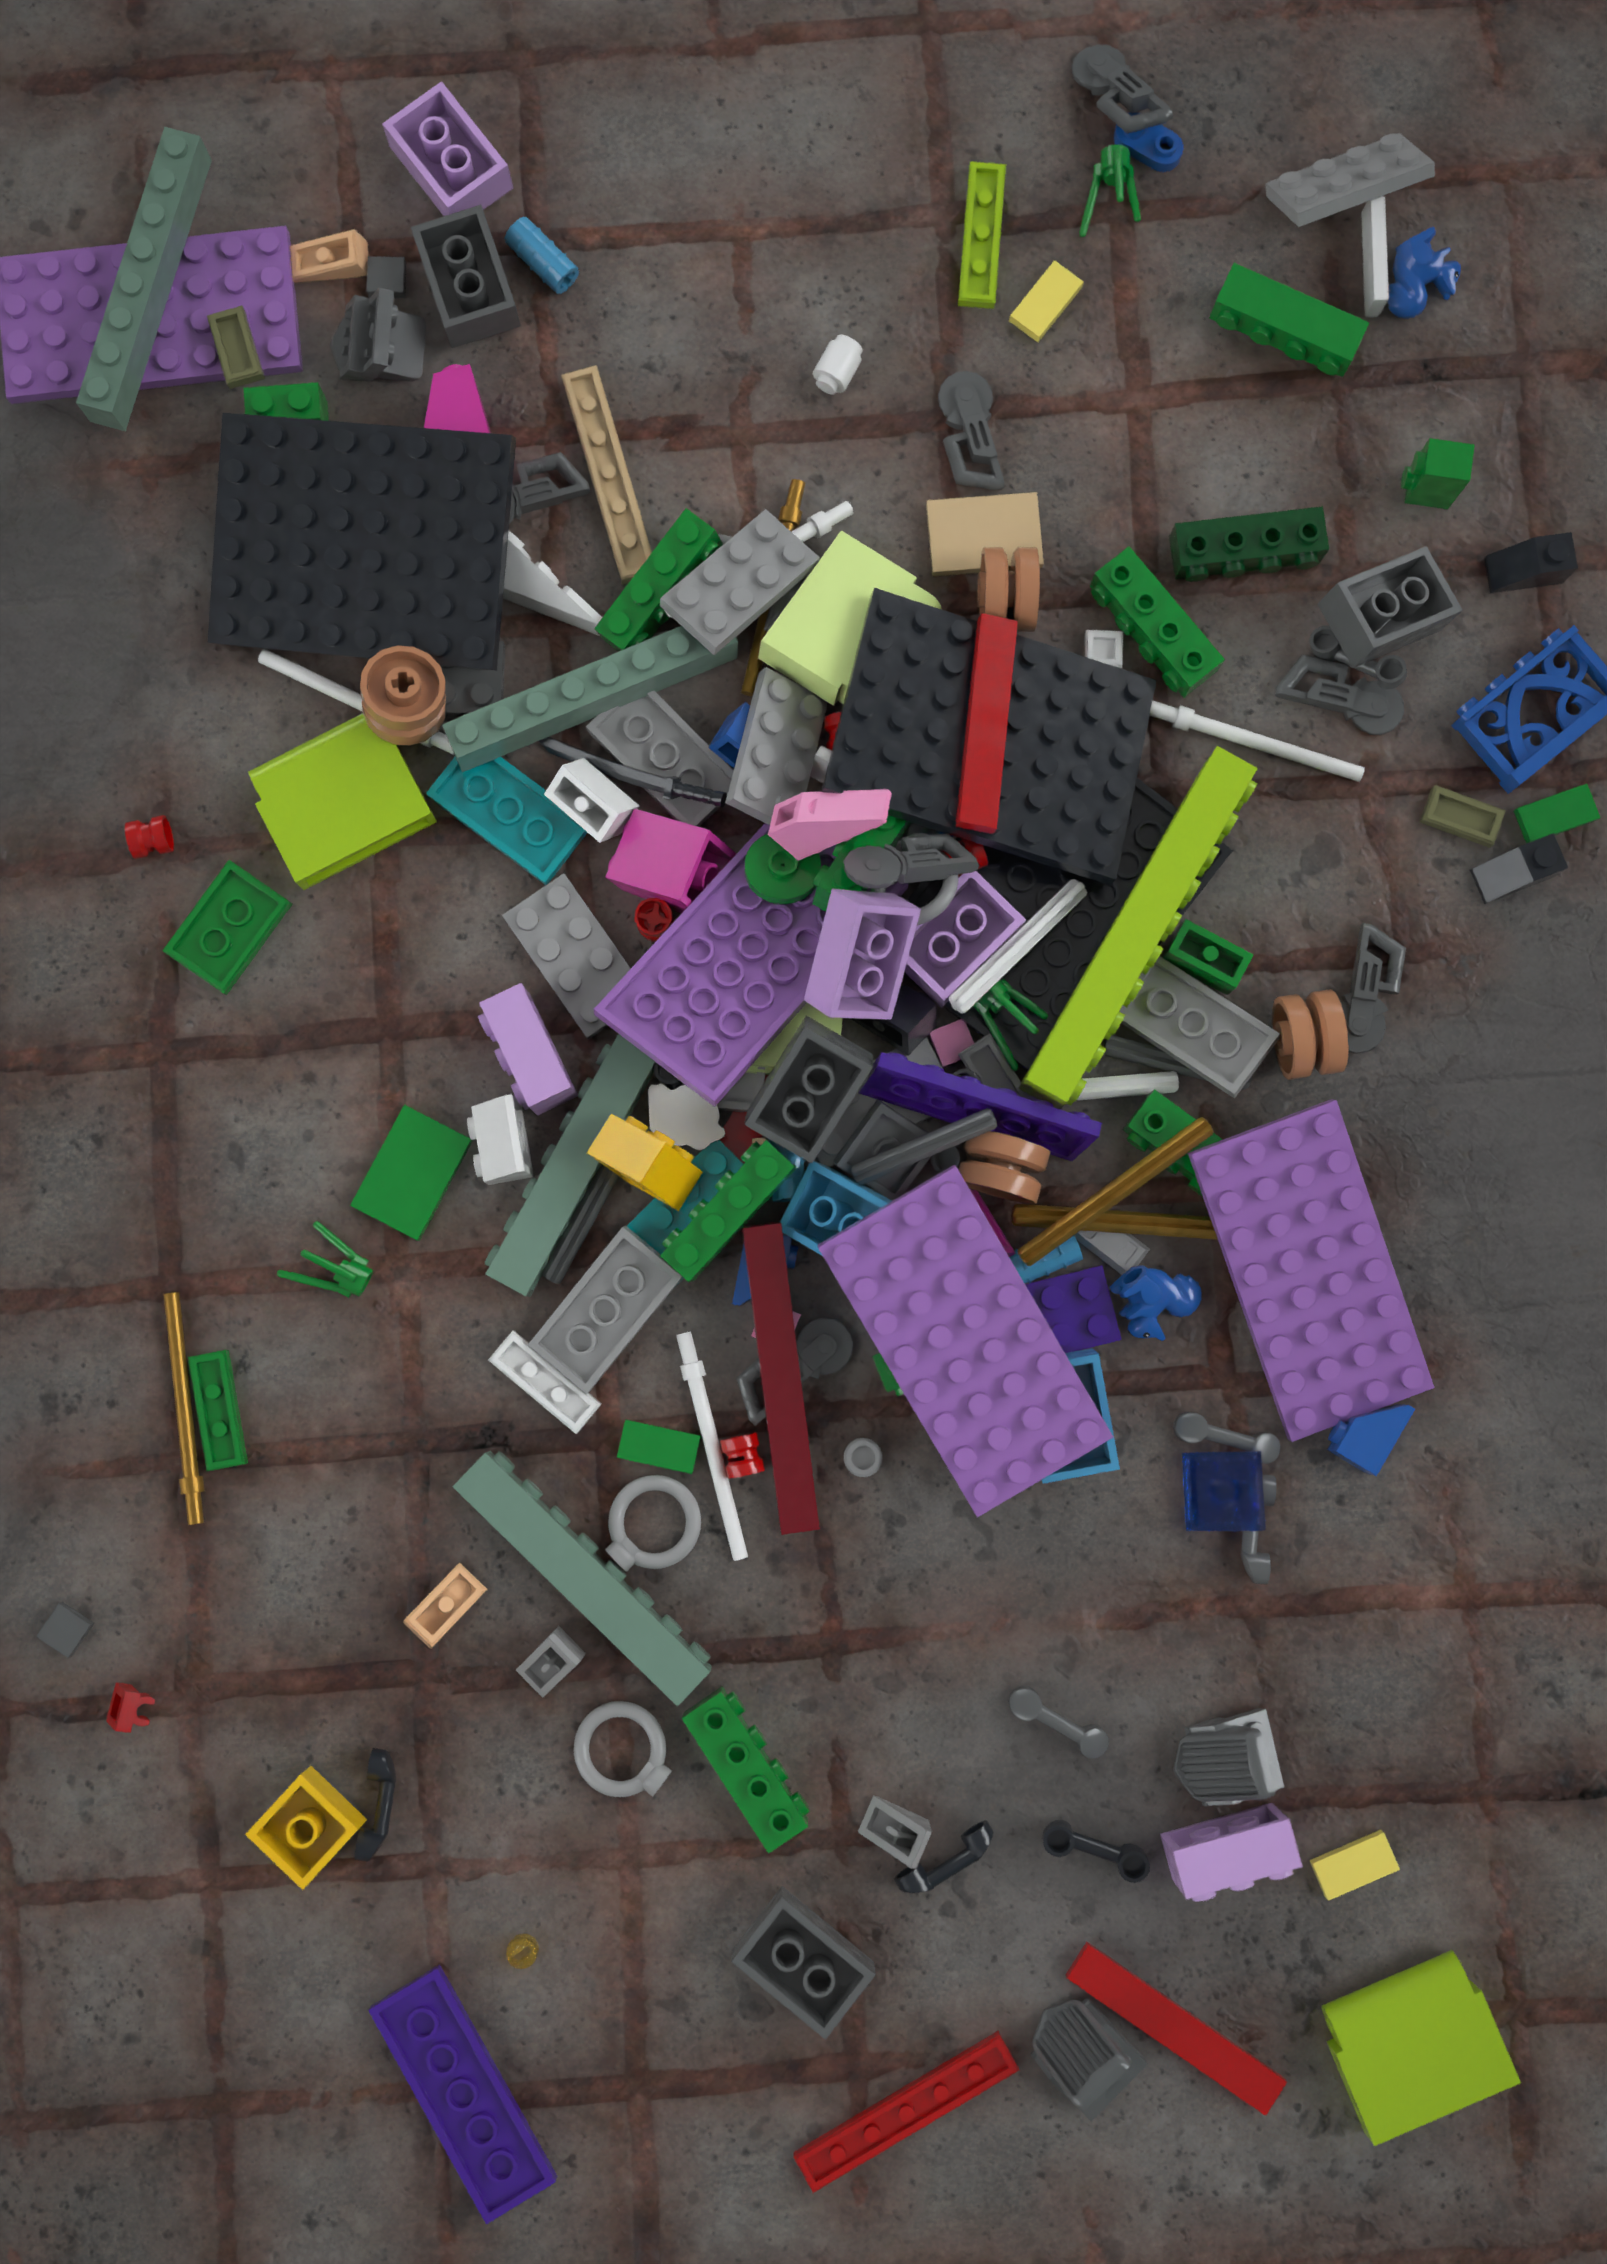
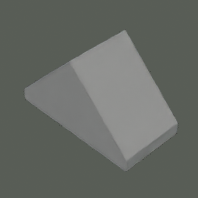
M558 1626L516 1671L543 1698L577 1666L586 1653Z
M873 1796L858 1833L910 1868L916 1869L932 1830L928 1819L880 1797Z

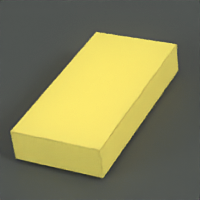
M1054 260L1010 315L1009 322L1036 342H1039L1081 290L1084 281Z
M1378 1830L1309 1860L1323 1894L1328 1901L1400 1870L1385 1833L1382 1830Z

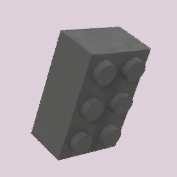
M482 205L411 227L451 348L521 326L516 305Z
M1427 546L1338 582L1317 604L1353 668L1440 632L1463 611Z
M806 1015L748 1108L744 1125L806 1161L813 1163L873 1068V1054Z
M783 1886L777 1891L732 1951L731 1962L825 2040L876 1975L873 1960Z

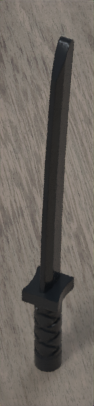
M550 736L539 740L543 747L555 756L570 762L585 758L602 774L664 793L663 798L665 799L683 797L719 807H724L726 804L727 794L725 792L713 791V789L709 788L704 789L703 787L692 786L687 783L683 784L681 777L672 776L665 778L581 750Z

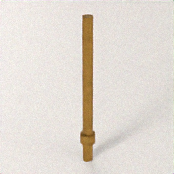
M799 479L791 480L786 504L781 507L778 518L790 531L799 527L802 517L800 505L805 482ZM769 608L758 618L741 693L747 696H753L758 673L762 670L763 661L758 659L761 640L767 633L764 627Z
M179 1292L164 1294V1304L183 1479H179L180 1492L185 1494L188 1525L204 1523L201 1492L205 1491L203 1476H199L180 1294Z

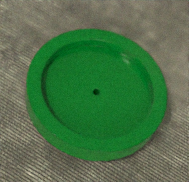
M768 834L758 838L749 848L745 857L746 881L751 890L763 900L774 904H792L803 900L816 888L813 885V881L821 869L819 853L798 861Z

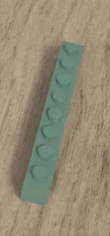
M168 127L163 129L76 401L78 407L92 423L122 431L127 429L212 161L201 137Z
M680 626L442 724L460 769L462 772H465L595 718L598 714L612 708L621 707L647 696V693L652 691L658 692L738 658V641L735 637L717 654L713 655L685 628Z
M620 1034L617 1035L612 1046L606 1044L596 1061V1064L600 1065L594 1079L588 1077L578 1093V1097L582 1099L575 1112L570 1110L564 1117L559 1128L560 1131L564 1132L556 1146L550 1144L541 1160V1164L545 1166L538 1179L532 1177L522 1194V1197L526 1199L519 1213L516 1211L512 1212L503 1231L508 1233L501 1246L495 1244L486 1258L485 1265L489 1266L485 1273L487 1276L526 1297H531L542 1277L544 1268L598 1169L602 1165L587 1154L588 1149L611 1113L624 1121L628 1116H631L654 1074L656 1062Z
M491 1451L485 1452L455 1483L453 1488L678 1707L711 1672L712 1666L707 1662L711 1656L697 1642L694 1641L690 1645L679 1635L683 1631L680 1625L668 1614H665L662 1618L652 1608L655 1602L643 1589L637 1587L633 1590L623 1580L627 1576L626 1573L614 1561L610 1559L605 1563L595 1553L599 1547L583 1532L578 1536L567 1526L571 1522L569 1517L555 1505L550 1509L540 1499L543 1493L532 1481L526 1478L522 1482L512 1472L515 1465L503 1453L499 1451L494 1455Z

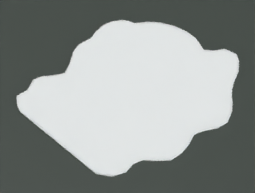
M651 1084L649 1087L650 1129L653 1133L655 1130H658L674 1140V1145L683 1146L687 1144L696 1150L705 1149L710 1143L724 1137L725 1130L718 1124L720 1115L717 1105L715 1107L686 1085L679 1086L674 1090H670L663 1084Z

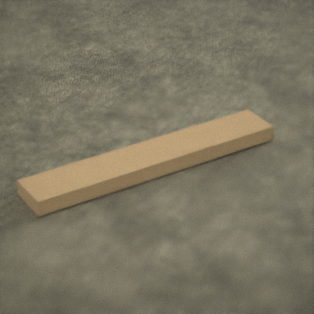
M597 365L561 376L623 585L631 581L652 551Z

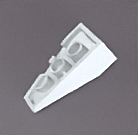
M509 531L503 599L600 636L594 628L602 617L572 588L565 585L561 589L557 586L559 580L551 572V569L543 561L534 564L528 553L522 548L525 544Z

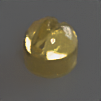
M529 1934L514 1936L506 1949L508 1962L517 1969H526L532 1966L539 1953L536 1939ZM528 1946L531 1950L530 1953L519 1960L513 1957Z

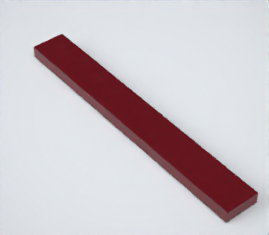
M777 1222L742 1227L781 1535L820 1530L782 1224Z

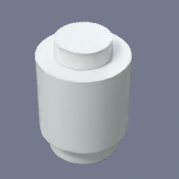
M837 335L835 340L829 342L813 371V376L817 380L816 385L822 391L832 395L836 392H845L862 360L860 355L863 350L860 344L846 335Z

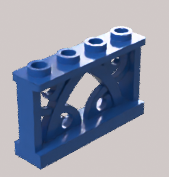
M1575 625L1565 633L1558 628L1541 642V645L1545 648L1536 656L1531 651L1513 665L1516 670L1514 674L1509 678L1501 674L1484 688L1488 695L1479 702L1475 697H1472L1456 711L1460 717L1451 726L1455 731L1458 730L1499 778V784L1507 794L1521 785L1607 715V666L1580 636L1579 630ZM1567 652L1577 661L1578 669L1573 679L1566 677L1570 670L1568 660L1563 668L1554 666L1553 659L1556 654ZM1542 662L1543 674L1526 675ZM1586 673L1606 696L1581 682ZM1509 689L1505 705L1494 701ZM1543 689L1562 693L1556 704V718L1563 730L1561 733L1558 734L1553 728L1541 723H1529L1520 727V709L1525 690ZM1570 696L1575 697L1570 705L1575 704L1578 706L1579 713L1577 715H1571L1566 711V703ZM1486 712L1494 713L1496 722L1488 723L1487 726L1492 729L1504 727L1505 734L1497 737L1485 735L1479 728L1480 716ZM1529 732L1538 733L1541 737L1540 745H1532L1530 742L1531 736L1523 740L1522 734ZM1507 742L1510 755L1517 767L1516 769L1512 767L1495 746Z

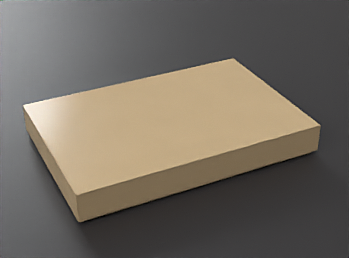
M1037 492L927 500L926 512L932 576L979 573L983 547H1002L1007 554L1008 571H1010L1013 552L1017 547H1036L1039 555V568L1043 567Z

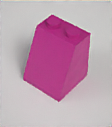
M459 364L450 365L441 372L433 374L424 428L491 433L470 364L464 366Z
M633 809L629 821L626 822L623 828V836L616 853L610 859L605 878L621 890L640 898H659L665 901L671 910L682 914L731 861L736 853L708 829Z

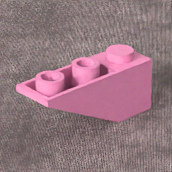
M888 789L843 791V793L802 792L774 806L768 835L798 861L886 823L892 792Z

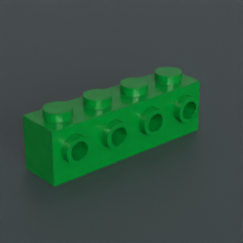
M1233 263L1209 319L1216 321L1220 327L1226 330L1239 331L1250 336L1257 344L1270 345L1283 351L1291 359L1304 360L1317 366L1325 374L1338 375L1342 378L1350 366L1370 323L1236 263Z
M685 508L594 628L601 638L618 652L652 638L659 627L670 618L664 609L660 607L661 597L723 545L716 530Z
M1130 546L1094 573L1090 584L1093 598L1101 607H1108L1115 616V623L1125 635H1131L1139 644L1138 649L1143 658L1150 664H1156L1163 673L1162 678L1172 691H1178L1185 698L1220 669L1225 660L1224 657Z
M888 815L886 823L878 828H873L852 837L848 841L838 843L832 853L836 857L830 867L824 864L813 881V885L817 889L812 904L826 912L832 889L867 891L868 888L857 885L848 878L844 871V859L850 851L866 845L884 848L885 844H888L895 848L911 822Z
M1154 1089L1146 1096L1122 1130L1129 1135L1126 1139L1134 1147L1142 1152H1145L1147 1149L1153 1152L1196 1119ZM1213 1133L1189 1152L1223 1139ZM1186 1153L1165 1170L1174 1175L1178 1172L1191 1180L1188 1186L1202 1196L1189 1155Z
M765 1140L762 1145L757 1141L754 1142L741 1156V1159L745 1162L735 1174L729 1170L716 1183L714 1187L719 1192L708 1203L705 1199H702L688 1214L692 1219L683 1231L677 1227L663 1241L662 1245L666 1250L660 1257L687 1282L694 1281L797 1169L769 1141Z
M722 1686L683 1713L682 1720L769 1854L808 1827L806 1814L810 1812V1809L798 1791L792 1794L784 1781L789 1777L779 1760L775 1758L771 1761L765 1753L763 1747L767 1745V1742L755 1724L749 1727L741 1714L746 1710L734 1691L727 1694Z

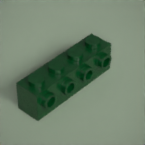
M1323 506L1175 523L1169 536L1175 579L1186 578L1188 582L1202 581L1207 579L1209 575L1223 574L1225 578H1233L1243 575L1245 571L1259 570L1262 574H1269L1288 566H1296L1297 569L1301 570L1310 569L1321 563L1329 551Z

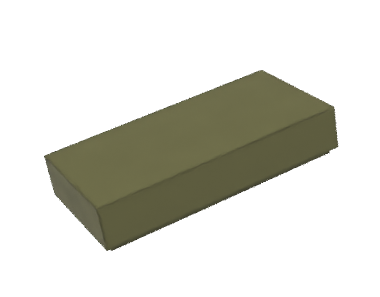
M241 305L207 315L229 389L264 380L265 376L244 307Z
M1434 785L1429 793L1420 823L1490 848L1495 843L1506 810Z

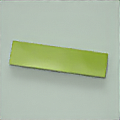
M970 161L958 306L994 309L1006 164Z

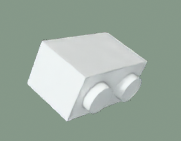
M585 758L562 765L544 793L547 798L599 843L620 835L626 822L629 821L633 809H638L639 807L635 801Z

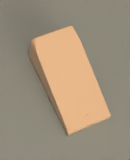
M355 229L290 245L294 283L355 278L367 275L368 243Z
M459 1562L407 1616L403 1623L432 1649L485 1593L487 1588Z

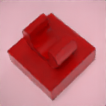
M116 1682L106 1722L115 1731L131 1733L133 1723L141 1727L147 1726L150 1723V1719L147 1716L137 1715V1709L142 1704L154 1705L155 1699L147 1693H140L132 1684Z

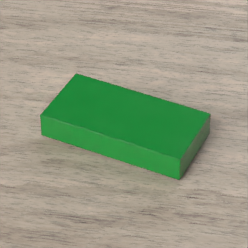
M1588 784L1521 806L1513 811L1526 844L1552 833L1558 835L1601 818Z
M625 1419L617 1458L693 1474L701 1435Z

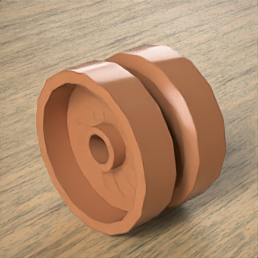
M983 547L977 587L979 616L981 613L1006 618L1007 608H1009L1010 619L1018 621L1017 632H1034L1038 619L1040 589L1038 549L1036 547H1017L1013 552L1010 571H1008L1007 554L1002 547Z
M394 646L379 651L368 660L361 673L360 683L362 710L368 727L379 738L395 745L411 746L424 742L437 733L445 719L446 682L440 665L430 654L415 647Z
M1331 989L1311 992L1306 1002L1298 994L1277 997L1272 1007V1029L1280 1033V1039L1274 1046L1283 1076L1287 1080L1306 1078L1311 1075L1314 1068L1321 1075L1345 1071L1348 1063V1033L1344 1012L1337 994Z
M991 1131L966 1141L964 1150L972 1157L985 1161L967 1160L960 1163L958 1170L969 1189L1010 1201L1037 1204L1042 1186L1041 1183L1034 1177L1020 1171L1028 1173L1045 1171L1051 1151L1022 1138Z

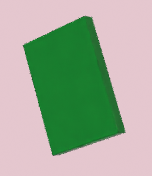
M228 860L162 951L227 995L293 904L231 860Z
M404 1104L350 1206L420 1241L473 1140Z

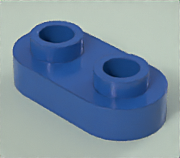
M1129 112L1128 114H1129L1130 116H1134V115L1141 114V113H1138V112L1131 113V112ZM1116 124L1114 131L1115 144L1126 146L1130 151V156L1159 172L1171 171L1179 164L1183 153V142L1175 132L1162 125H1157L1127 134ZM1165 144L1169 146L1171 149L1164 150L1160 147V145Z

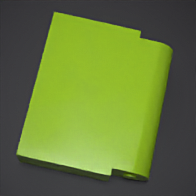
M363 713L248 771L253 786L261 798V801L255 803L295 883L303 890L437 822L398 746L379 738L368 727Z
M1452 1950L1321 2006L1325 2021L1333 2036V2039L1326 2041L1363 2131L1374 2146L1521 2083L1483 1992L1471 1980H1468L1463 1966Z

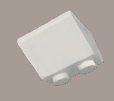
M510 1094L472 1106L473 1117L467 1118V1126L470 1139H477L479 1154L473 1155L476 1176L483 1177L484 1183L488 1185L534 1177L523 1109L517 1099Z

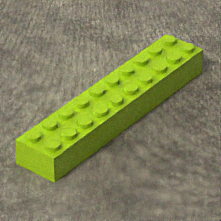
M1216 746L1201 768L1018 1089L1037 1100L1050 1102L1057 1109H1061L1065 1104L1071 1106L1073 1102L1077 1101L1087 1083L1081 1077L1085 1071L1090 1073L1097 1066L1106 1050L1105 1047L1100 1045L1104 1038L1109 1040L1112 1034H1115L1125 1017V1014L1120 1012L1121 1007L1125 1006L1127 1008L1130 1002H1133L1144 984V981L1139 979L1140 974L1146 975L1159 958L1163 948L1157 945L1160 940L1165 942L1167 937L1176 928L1182 917V914L1176 912L1177 909L1183 910L1187 902L1191 901L1201 884V881L1195 879L1196 876H1203L1220 850L1214 844L1220 845L1225 836L1229 834L1239 817L1233 811L1238 813L1253 793L1257 783L1251 779L1257 771V767Z

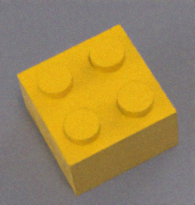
M611 1113L588 1149L587 1154L627 1183L679 1211L703 1173L691 1163L694 1156L681 1147L674 1145L675 1141L660 1131L655 1130L654 1133L649 1130L647 1131L648 1127L634 1117L628 1116L624 1121Z
M310 1766L297 1777L245 1835L303 1890L367 1819L321 1774Z

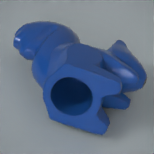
M1434 227L1409 238L1395 249L1396 256L1393 264V275L1396 282L1389 285V299L1387 302L1390 311L1399 318H1414L1423 312L1428 297L1425 285L1433 282L1445 300H1448L1450 295H1454L1456 292L1455 284L1461 273L1460 263L1454 260L1444 262L1443 259L1451 251L1450 247L1436 252L1432 249L1430 241L1436 234Z
M1145 1265L1131 1267L1109 1287L1113 1293L1120 1294L1122 1298H1128L1129 1303L1119 1314L1131 1320L1128 1325V1332L1136 1338L1155 1337L1164 1341L1165 1335L1157 1321V1316L1164 1309L1171 1315L1179 1318L1189 1316L1196 1311L1202 1300L1201 1287L1190 1275L1177 1274L1172 1279L1164 1271L1147 1268Z

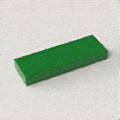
M229 1350L188 1357L206 1471L248 1464Z

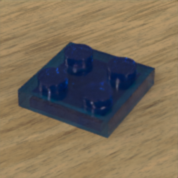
M1261 1451L1182 1453L1186 1531L1266 1530Z

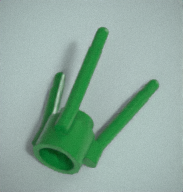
M1115 144L1105 147L1101 151V163L1094 165L1093 181L1079 232L1081 237H1085L1087 234L1101 179H1104L1107 185L1115 186L1116 200L1118 202L1124 200L1123 191L1126 181L1134 221L1139 222L1141 220L1134 182V167L1130 165V151L1126 146Z
M1003 979L1002 981L999 980L973 1007L983 1017L1011 1069L1017 1071L1019 1068L989 1010L991 1009L996 1014L1005 1007L1032 1034H1037L1038 1028L1010 1000L1013 998L1044 1020L1048 1018V1013L1015 990Z
M315 1221L313 1227L346 1255L351 1262L344 1259L339 1266L307 1250H302L300 1254L313 1263L335 1273L333 1280L339 1282V1284L284 1270H278L277 1276L338 1292L350 1298L351 1294L360 1297L374 1270L367 1267L369 1260L355 1253L320 1222Z

